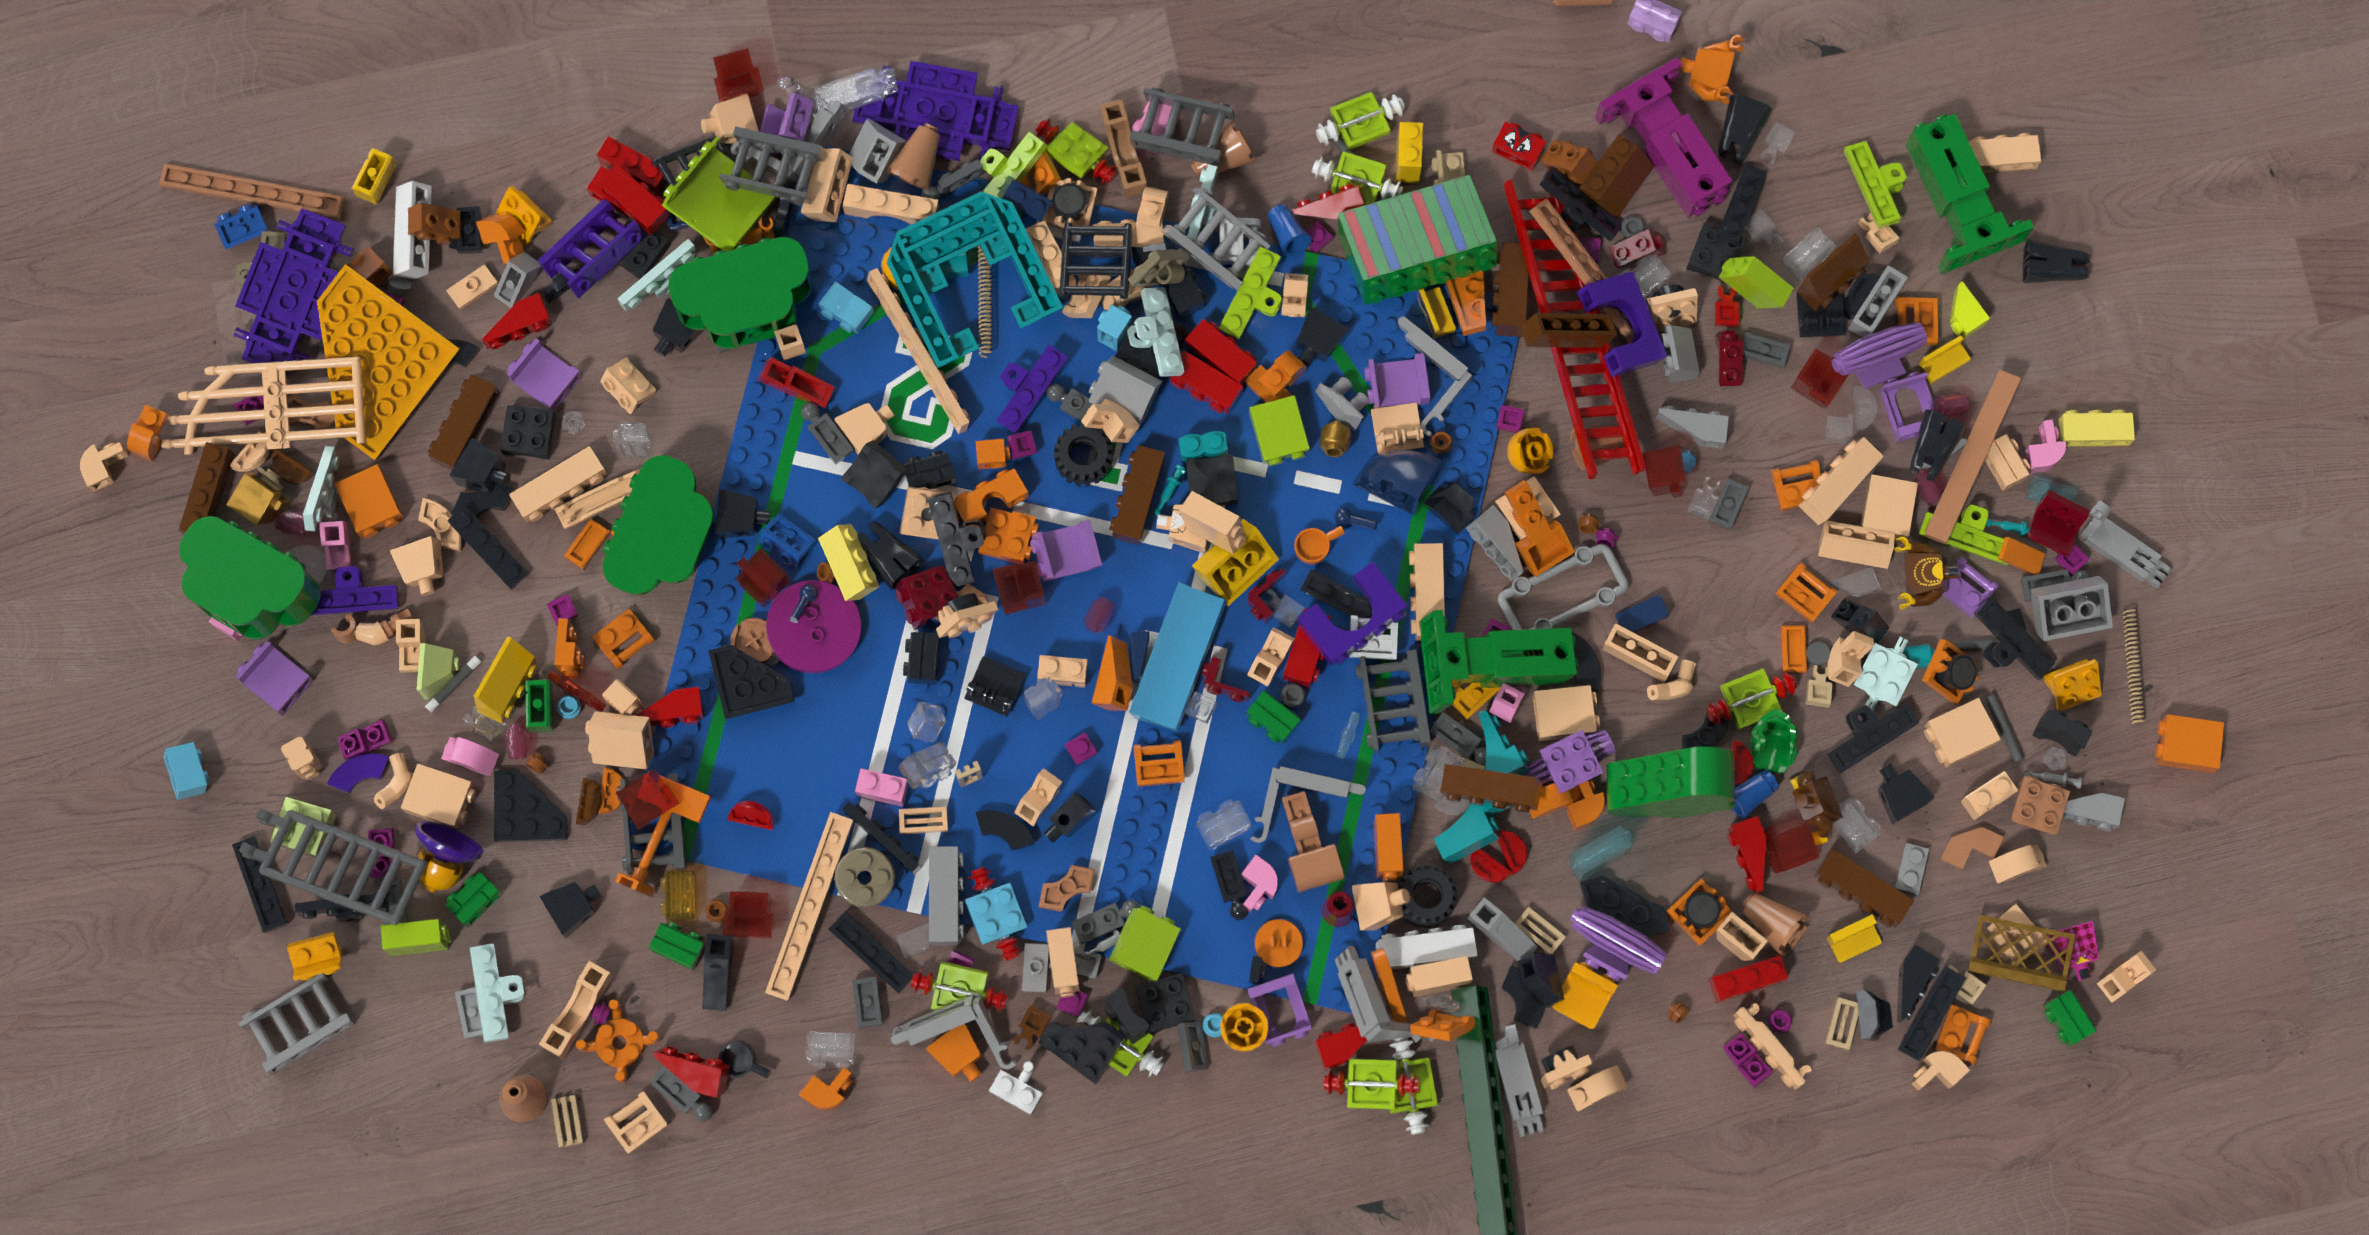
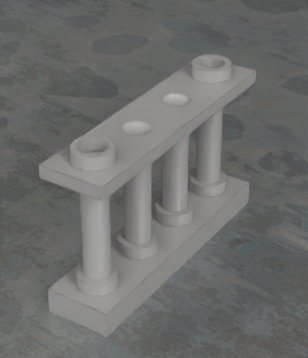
M1204 187L1202 189L1194 188L1192 192L1199 198L1178 225L1175 224L1174 227L1166 225L1161 232L1181 249L1186 250L1191 257L1227 286L1238 290L1243 283L1238 279L1239 271L1258 246L1269 249L1271 245L1266 242L1267 237L1258 230L1253 232L1213 199L1214 194ZM1207 203L1216 213L1198 237L1191 241L1185 236L1187 233L1185 230ZM1225 218L1234 226L1215 252L1208 255L1202 250L1204 248L1203 244L1221 220ZM1242 232L1251 241L1232 267L1226 269L1220 264L1222 262L1221 258Z
M324 973L306 980L302 985L259 1011L253 1010L242 1017L243 1020L238 1023L244 1030L251 1027L267 1055V1061L262 1063V1066L268 1074L276 1073L355 1025L351 1016L347 1013H339L322 985L329 980ZM313 989L330 1017V1023L323 1027L317 1025L301 996ZM293 1002L309 1029V1036L302 1040L296 1038L280 1010ZM270 1015L273 1016L288 1042V1048L281 1053L275 1051L259 1023Z

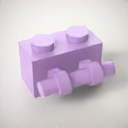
M1636 0L1628 20V25L1637 32H1645L1652 35L1657 41L1669 43L1681 18L1682 11L1658 0Z

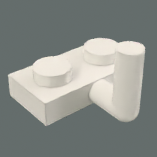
M1025 1062L1023 1065L1024 1069L1018 1079L1000 1070L989 1092L1031 1115L1043 1095L1040 1091L1026 1084L1034 1071L1033 1064Z

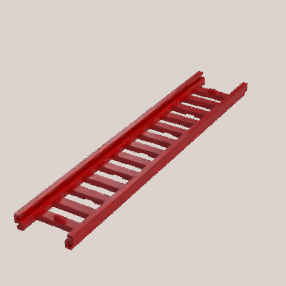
M1507 180L1504 183V190L1540 313L1584 311L1580 300L1548 303L1545 293L1580 290L1586 285L1566 259L1535 260L1533 251L1558 250V248L1551 239L1529 240L1527 231L1542 230V227L1536 219L1524 220L1521 210H1531L1546 198L1518 200L1513 181ZM1551 195L1547 199L1558 214H1560L1565 206ZM1577 232L1573 233L1578 239ZM1573 270L1575 280L1542 282L1539 272ZM1599 309V310L1592 311V312H1588V313H1585V314H1601V313H1600V309ZM1606 343L1601 348L1550 347L1588 479H1595L1597 477L1594 461L1628 458L1633 475L1643 472L1646 469V465L1619 375L1611 377L1603 357L1611 351L1610 343ZM1597 353L1600 362L1566 366L1563 355ZM1603 374L1606 384L1572 387L1569 376ZM1609 395L1612 405L1578 408L1576 397ZM1616 416L1618 426L1585 429L1582 419ZM1622 437L1623 448L1591 451L1588 442L1590 439Z

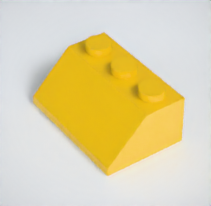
M1244 519L1241 522L1246 533V541L1240 549L1236 550L1234 555L1214 545L1192 565L1202 581L1218 597L1226 600L1227 606L1235 601L1279 560L1260 531Z
M507 636L473 696L477 712L501 724L504 723L506 718L509 719L515 710L514 703L517 698L521 699L525 693V681L529 678L532 679L538 668L535 656L509 636Z

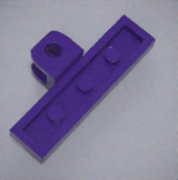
M1048 345L1030 372L1018 364L1009 363L1000 375V378L1004 385L1015 394L997 418V423L1012 433L1017 434L1046 393L1048 387L1068 361V356ZM1012 375H1017L1016 378L1010 379Z
M355 566L338 567L335 573L336 589L321 590L320 601L311 616L399 609L398 586L363 587V575L360 569ZM351 574V579L347 581V576Z

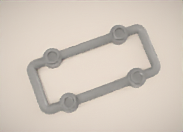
M1598 544L1591 548L1581 546L1575 551L1573 557L1552 566L1537 577L1526 578L1520 576L1515 578L1512 586L1503 590L1498 595V603L1512 630L1523 629L1507 598L1514 595L1519 597L1526 596L1532 586L1575 565L1588 566L1593 557L1600 553H1603L1619 586L1613 589L1603 587L1598 590L1596 597L1551 619L1539 618L1531 629H1552L1597 606L1605 608L1611 606L1615 598L1624 594L1629 586L1628 580L1611 548L1606 544Z

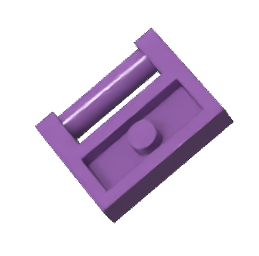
M1961 557L1956 563L1959 564L1960 570L1986 589V591L1981 594L1960 577L1948 579L1949 590L1944 592L1943 596L1973 618L1975 616L1973 613L1993 594L1999 584L1988 580L1966 563L1967 560L1964 557Z

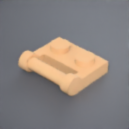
M1079 275L1077 286H1107L1111 277ZM1072 295L1068 305L1064 306L1062 313L1070 318H1092L1102 296Z
M644 1091L639 1093L638 1098L612 1117L609 1115L604 1119L628 1154H631L669 1126ZM645 1105L648 1110L622 1129H619L618 1123Z

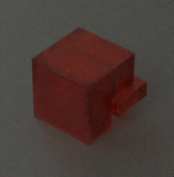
M748 48L713 57L718 76L713 79L720 102L748 94V97L760 95V92L764 91L758 67L753 68Z
M1815 348L1796 377L1791 389L1821 408L1827 409L1849 374L1842 375L1839 372H1835L1831 357Z
M1680 445L1643 453L1648 486L1653 496L1671 493L1673 498L1683 496L1681 486L1688 485V481L1685 476Z
M761 548L748 561L743 557L737 562L738 568L742 571L735 578L737 583L763 609L790 584L788 575Z
M1035 561L1017 566L1014 563L993 569L1005 616L1045 605V597Z
M655 769L616 792L638 830L680 804L669 785L664 784Z
M1796 816L1763 829L1767 837L1766 845L1769 848L1766 850L1773 873L1785 872L1819 858L1808 824Z
M730 891L729 911L724 913L723 935L772 939L773 913H771L772 898L769 893Z

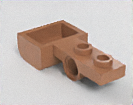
M1305 791L1281 798L1298 851V855L1288 857L1297 892H1304L1344 880L1343 870L1335 845L1321 846L1317 826Z

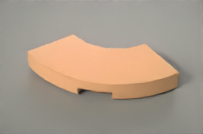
M423 498L419 522L429 525L434 530L437 539H440L442 549L461 551L462 537L447 522L452 517V514L441 504Z

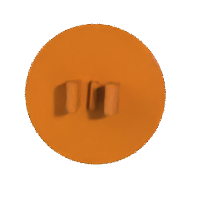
M1277 919L1269 921L1256 934V953L1269 966H1288L1297 960L1302 951L1303 941L1299 930L1295 925L1286 920Z

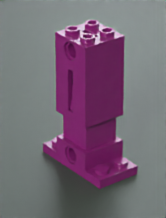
M1675 58L1599 102L1595 119L1599 125L1605 122L1609 124L1620 115L1629 129L1633 126L1636 128L1646 143L1644 153L1654 165V168L1687 218H1690L1693 215L1696 217L1702 215L1707 211V207L1712 204L1716 206L1725 201L1730 191L1732 179L1688 113L1682 116L1670 99L1672 94L1671 87L1677 83L1676 81L1682 66L1679 59Z

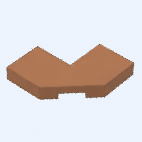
M1984 827L1959 834L1948 840L1940 860L1962 870L1971 850L1994 859L2004 837Z

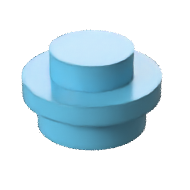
M567 695L558 701L557 711L561 717L573 719L580 713L581 704L576 697Z
M1212 1013L1204 1019L1203 1029L1208 1036H1221L1220 1023L1223 1018L1221 1014Z

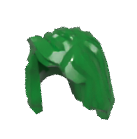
M1778 709L1771 710L1760 718V721L1752 730L1750 745L1753 763L1756 768L1775 774H1782L1788 770L1797 757L1798 728L1790 721V717L1786 713Z

